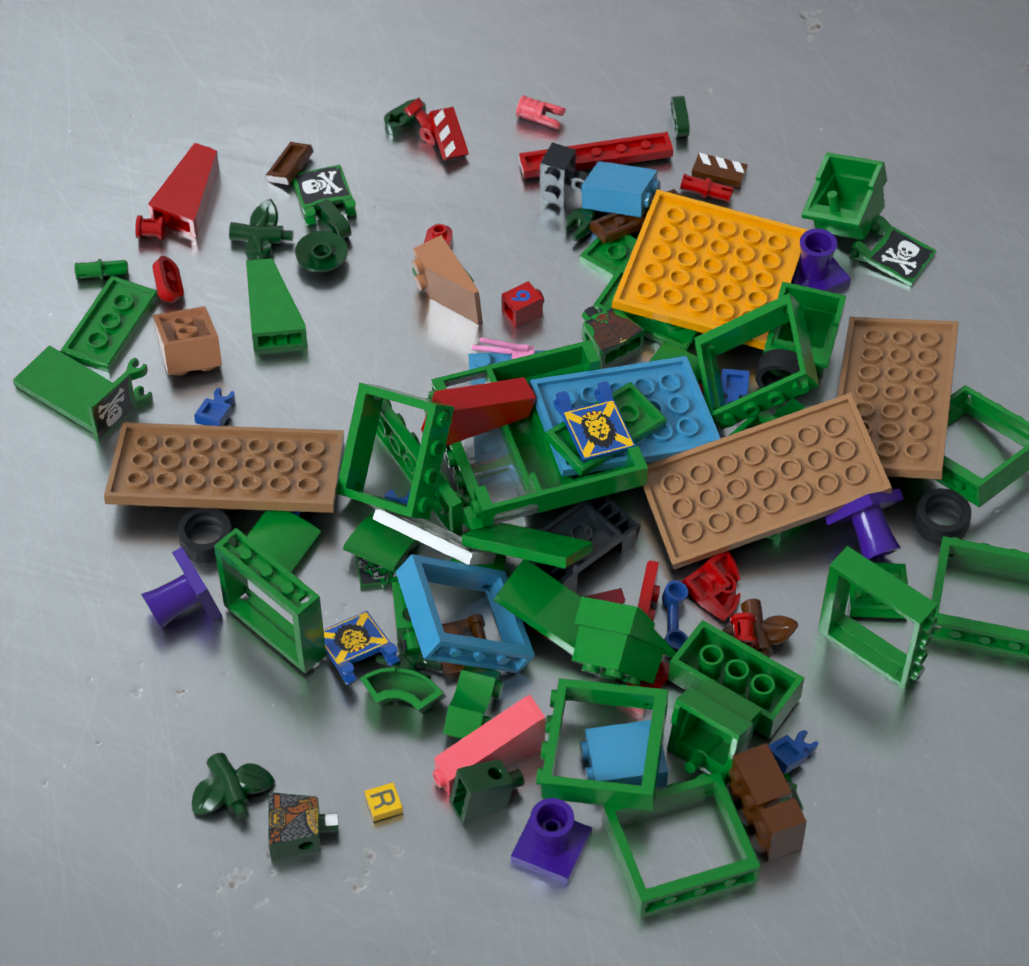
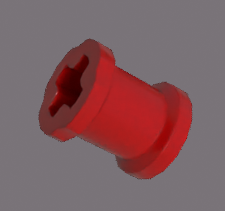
M142 215L137 216L135 224L137 239L146 236L158 237V239L164 240L166 231L165 217L152 219L143 218Z
M737 613L730 617L734 638L751 648H756L758 645V639L755 638L754 624L757 621L754 614Z

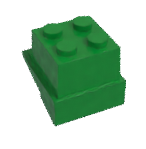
M827 152L816 174L815 184L801 214L802 218L813 220L815 229H824L833 235L864 240L885 207L883 187L887 182L885 163Z
M782 281L778 298L790 293L803 306L816 372L818 375H823L824 368L828 369L844 313L846 296ZM790 322L769 331L763 354L772 349H786L796 353Z
M581 597L574 624L579 626L572 661L582 664L583 671L597 675L601 672L600 677L617 682L618 679H623L624 683L640 687L641 682L653 684L662 657L673 658L676 654L672 647L654 629L655 623L639 607Z
M709 679L696 690L689 687L675 701L670 722L672 727L667 750L687 761L684 764V768L688 773H693L697 769L708 774L720 772L725 785L730 783L729 769L732 768L733 755L747 750L762 708L712 679Z

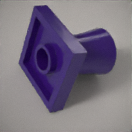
M810 229L802 234L800 238L801 256L792 284L832 293L850 286L851 278L832 257L837 247V240L831 232L824 229Z
M900 489L892 490L890 494L885 492L869 493L847 503L837 512L825 516L828 525L852 521L860 544L861 554L870 561L885 557L901 549L882 509L904 500Z
M183 547L173 551L172 554L184 574L158 588L141 594L161 629L199 602L203 605L212 622L223 617Z
M557 798L543 799L533 807L524 830L510 856V862L568 884L592 835V827L574 821V812L565 801Z

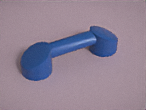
M670 581L662 594V603L667 609V634L664 640L677 653L688 639V636L679 630V609L688 595V589L680 581Z

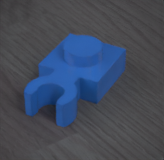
M722 369L721 383L725 405L748 395L750 371Z
M217 388L214 391V399L206 398L194 414L195 423L223 426L232 413L231 406L235 404V392L231 391L228 396H222V388Z
M806 730L798 732L795 740L787 734L768 745L783 774L802 765L808 756L814 754L819 743L817 741L811 744L804 742L808 734Z

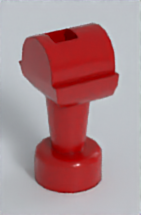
M418 97L404 111L409 117L415 115L422 126L419 129L421 138L429 145L434 146L437 144L429 115L422 109L425 104Z

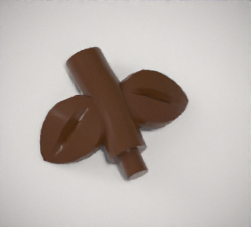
M748 599L741 604L742 613H752L756 616L757 621L754 624L755 638L758 639V645L753 649L769 658L773 653L771 645H779L785 642L798 627L797 621L783 615L771 616L763 621L762 605L759 599ZM733 625L721 630L734 637Z

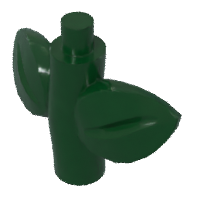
M267 199L253 210L250 215L249 225L236 222L230 223L229 239L246 242L245 255L249 260L266 259L271 256L274 248L272 244H282L283 240L293 241L294 232L292 230H284L283 226H277L278 211L272 199Z
M216 753L210 756L206 762L214 777H209L196 786L192 796V811L194 815H205L217 810L226 803L229 812L235 813L238 819H244L249 815L246 808L249 801L245 793L255 794L265 791L273 786L275 780L265 768L257 764L247 763L235 770L225 753Z

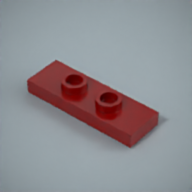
M649 560L645 569L638 607L654 622L656 610L651 609L652 602L658 603L661 586L656 585L659 562Z

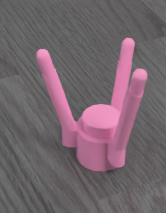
M483 337L479 340L481 343L493 346H471L472 350L511 354V359L534 354V346L514 344Z

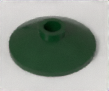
M330 231L309 233L298 241L295 248V256L298 263L305 269L313 272L334 270L344 263L348 255V247L345 240L338 234Z

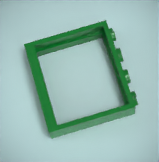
M790 293L694 338L705 402L714 423L722 430L732 427L747 418L757 416L769 408L781 405L785 401L805 394L819 386L803 306ZM790 322L800 371L725 405L717 355Z
M359 383L336 494L410 518L430 519L437 483L440 478L442 460L446 451L448 433L452 423L454 406L379 385ZM383 399L428 411L407 505L364 492Z
M964 385L951 395L948 426L967 413L1024 447L983 479L944 456L942 480H934L948 489L958 492L966 500L980 508L1029 471V422L1023 417L1007 410L999 403H995L983 396L980 392L978 393Z
M237 528L215 544L214 549L224 606L304 673L308 672L326 656L320 596ZM248 580L288 612L293 618V624L250 590ZM244 594L250 597L246 601L240 598ZM306 597L310 599V600H308L306 603H305V602H304V603L301 602V601H303Z
M943 536L931 600L938 604L935 614L937 622L931 630L933 639L1029 658V631L939 613L948 559L1029 575V553L1017 549L991 546L987 543H976L956 537Z
M847 546L829 566L818 632L905 689L912 680L920 679L925 670L923 663L929 654L927 647L933 638L931 630L937 622L935 614L938 604ZM851 583L914 623L907 654L845 614Z
M559 678L557 690H552L550 696V707L554 708L553 715H547L545 733L549 734L548 741L542 742L541 759L545 760L543 768L538 767L536 785H541L542 799L557 798L567 802L653 811L668 709V690ZM566 700L653 710L642 786L553 776Z
M720 772L701 774L693 780L683 783L673 782L663 789L656 790L653 811L603 806L602 822L640 917L754 883L759 879L761 866ZM714 794L742 860L646 889L620 821Z

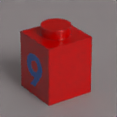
M529 281L501 294L502 312L515 328L543 316L544 296Z

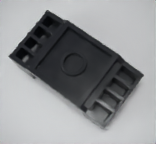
M607 495L582 501L540 531L593 542L592 552L567 568L533 561L529 562L570 590H573L577 587V576L580 571L613 547L621 553L625 552L637 541L641 526Z

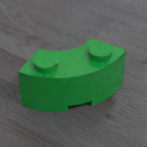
M466 665L461 669L454 696L448 706L443 734L463 739L492 719L490 715L495 698H501L504 688V682L500 681L501 671Z
M383 668L372 671L360 678L374 701L380 706L390 702L404 701L413 705L423 714L447 697L426 676L408 669Z

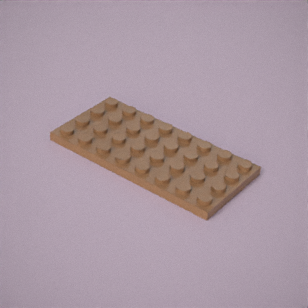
M871 317L849 318L837 397L848 393L852 394L887 476L942 480L958 337V321Z
M851 393L647 464V485L643 486L673 569L833 514L847 503L869 493H892L890 482Z
M122 422L104 493L105 504L334 513L344 444V430Z

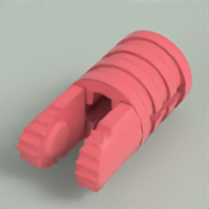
M522 95L517 106L516 117H522L544 126L559 129L561 123L546 117V112L563 116L566 109Z

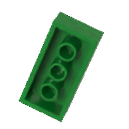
M704 620L698 624L670 660L668 676L669 681L684 690H687L689 687L696 690L709 679H712L761 707L762 711L755 731L769 739L801 698L804 677Z

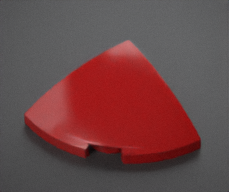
M728 551L713 556L702 567L682 580V583L688 589V595L705 610L723 621L734 612L740 600L741 594L738 593L736 595V583L741 578L737 565Z

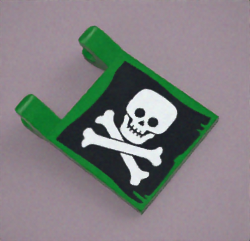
M341 164L301 172L292 180L307 226L317 224L314 206L325 199H329L334 205L343 203L347 217L357 215L355 209L356 202L350 192Z
M879 215L870 231L884 236L872 251L861 241H856L852 245L850 257L857 261H865L911 287L934 257L937 250L891 226L883 216Z
M132 358L128 363L126 371L87 405L94 438L97 442L106 437L136 408L146 406L153 400L152 392L150 391L147 395L141 396L144 393V387L137 386L133 390L132 380L142 378L148 372L146 364L136 368L139 365L137 358Z

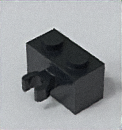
M551 143L540 163V199L564 206L573 189L582 192L581 185L589 174L584 171L576 172V149Z

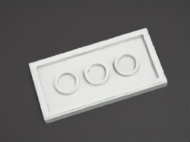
M378 509L374 513V520L467 565L494 564L497 556L495 553L465 547L462 545L461 536L422 518H410L385 509Z

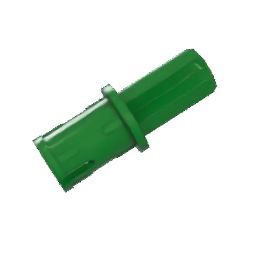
M98 259V261L74 264L76 280L86 278H100V280H103L104 276L127 275L129 271L126 260L102 261V259Z

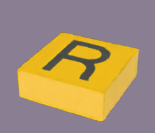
M394 782L364 791V796L374 822L403 813V807Z

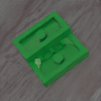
M266 510L247 537L288 571L292 572L318 537L321 530L289 511Z
M373 512L353 531L345 542L343 550L390 571H395L406 561L408 552L421 542L374 520Z
M875 563L908 585L906 564ZM851 583L848 596L850 617L904 618Z

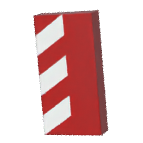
M454 107L431 111L428 115L443 161L466 157L469 151Z

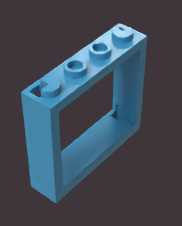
M411 554L396 571L424 659L519 673L535 657L523 621L493 601L508 580L505 571ZM428 582L486 592L503 642L445 633Z

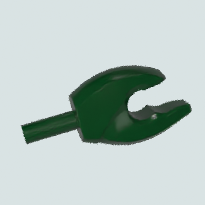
M581 207L574 210L568 216L565 223L566 232H569L575 226H579L573 235V241L580 240L591 231L590 222L595 220V210Z
M417 653L399 654L400 662L391 665L395 668L416 671L430 680L431 677L428 674L417 671V669L424 668L434 671H442L443 665L439 662L424 659L422 654ZM377 656L376 663L388 665L383 656Z

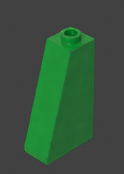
M273 258L246 261L254 351L308 346L306 325Z

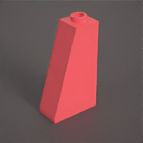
M532 696L524 697L434 758L435 770L432 771V775L438 787H444L448 795L451 796L458 768L496 759L501 760L505 768L541 751L542 742L545 741L546 717Z

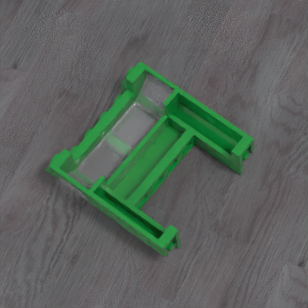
M587 340L431 379V391L428 392V398L425 399L432 400L434 391L517 378H525L529 384L532 379L600 369V359L592 341ZM535 403L529 417L448 445L445 451L448 468L453 467L455 472L453 473V479L456 489H461L463 492V525L470 530L647 485L648 466L639 446L627 449L626 466L572 479L571 476L562 477L550 444L544 438L545 430Z

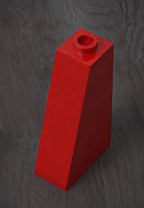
M198 143L192 145L149 201L150 218L159 219V217H165L167 228L194 238L198 236L219 171L217 150Z
M525 378L434 391L432 397L433 401L454 406L446 446L529 417L536 399L532 388H530ZM425 416L423 425H422V427H421L422 433H423V430H424V425H425V421H426V416Z

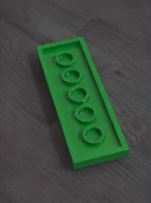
M383 399L376 436L412 484L420 448L419 439L414 432L410 433L406 428L402 415L394 412L390 400ZM440 471V478L437 483L431 511L446 530L462 536L463 498L457 490L453 491L446 474Z

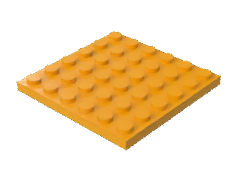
M657 189L614 296L612 308L706 333L778 298L782 281L792 283L801 256L800 238L808 230ZM769 331L743 344L764 350Z

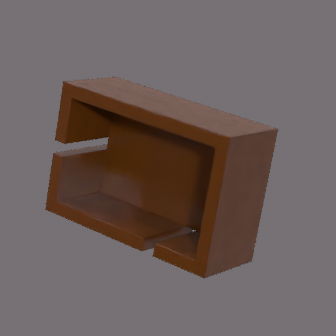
M766 743L733 755L732 768L729 769L730 783L727 784L731 798L734 801L738 800L742 808L740 809V814L744 824L747 827L751 826L755 834L753 835V840L758 852H764L768 862L801 850L803 848L807 821L795 798L780 802V799L791 796L792 791L768 744Z

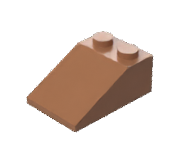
M442 235L413 248L414 260H412V265L417 273L414 279L420 291L425 290L430 299L478 325L483 323L479 290Z
M206 306L153 315L168 375L181 376L193 370L210 371L216 366H222L218 334Z

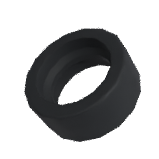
M772 349L765 352L760 357L756 370L755 380L758 387L762 389L785 378L773 374L770 370L779 369L791 374L799 372L797 353L786 349Z
M944 488L930 490L918 502L915 515L916 527L926 539L941 544L943 536L961 539L969 528L971 506L968 500L954 490ZM934 507H946L959 515L960 521L949 526L940 525L933 522L927 516V511Z
M196 508L191 510L180 520L177 530L180 546L183 547L187 556L194 561L207 563L216 561L214 545L233 531L230 518L217 508ZM204 525H214L221 528L223 532L220 538L207 544H198L189 539V535L194 529Z

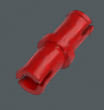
M685 173L680 184V190L701 194V197L705 199L711 197L726 201L727 203H730L734 187L712 182L710 178L704 180Z

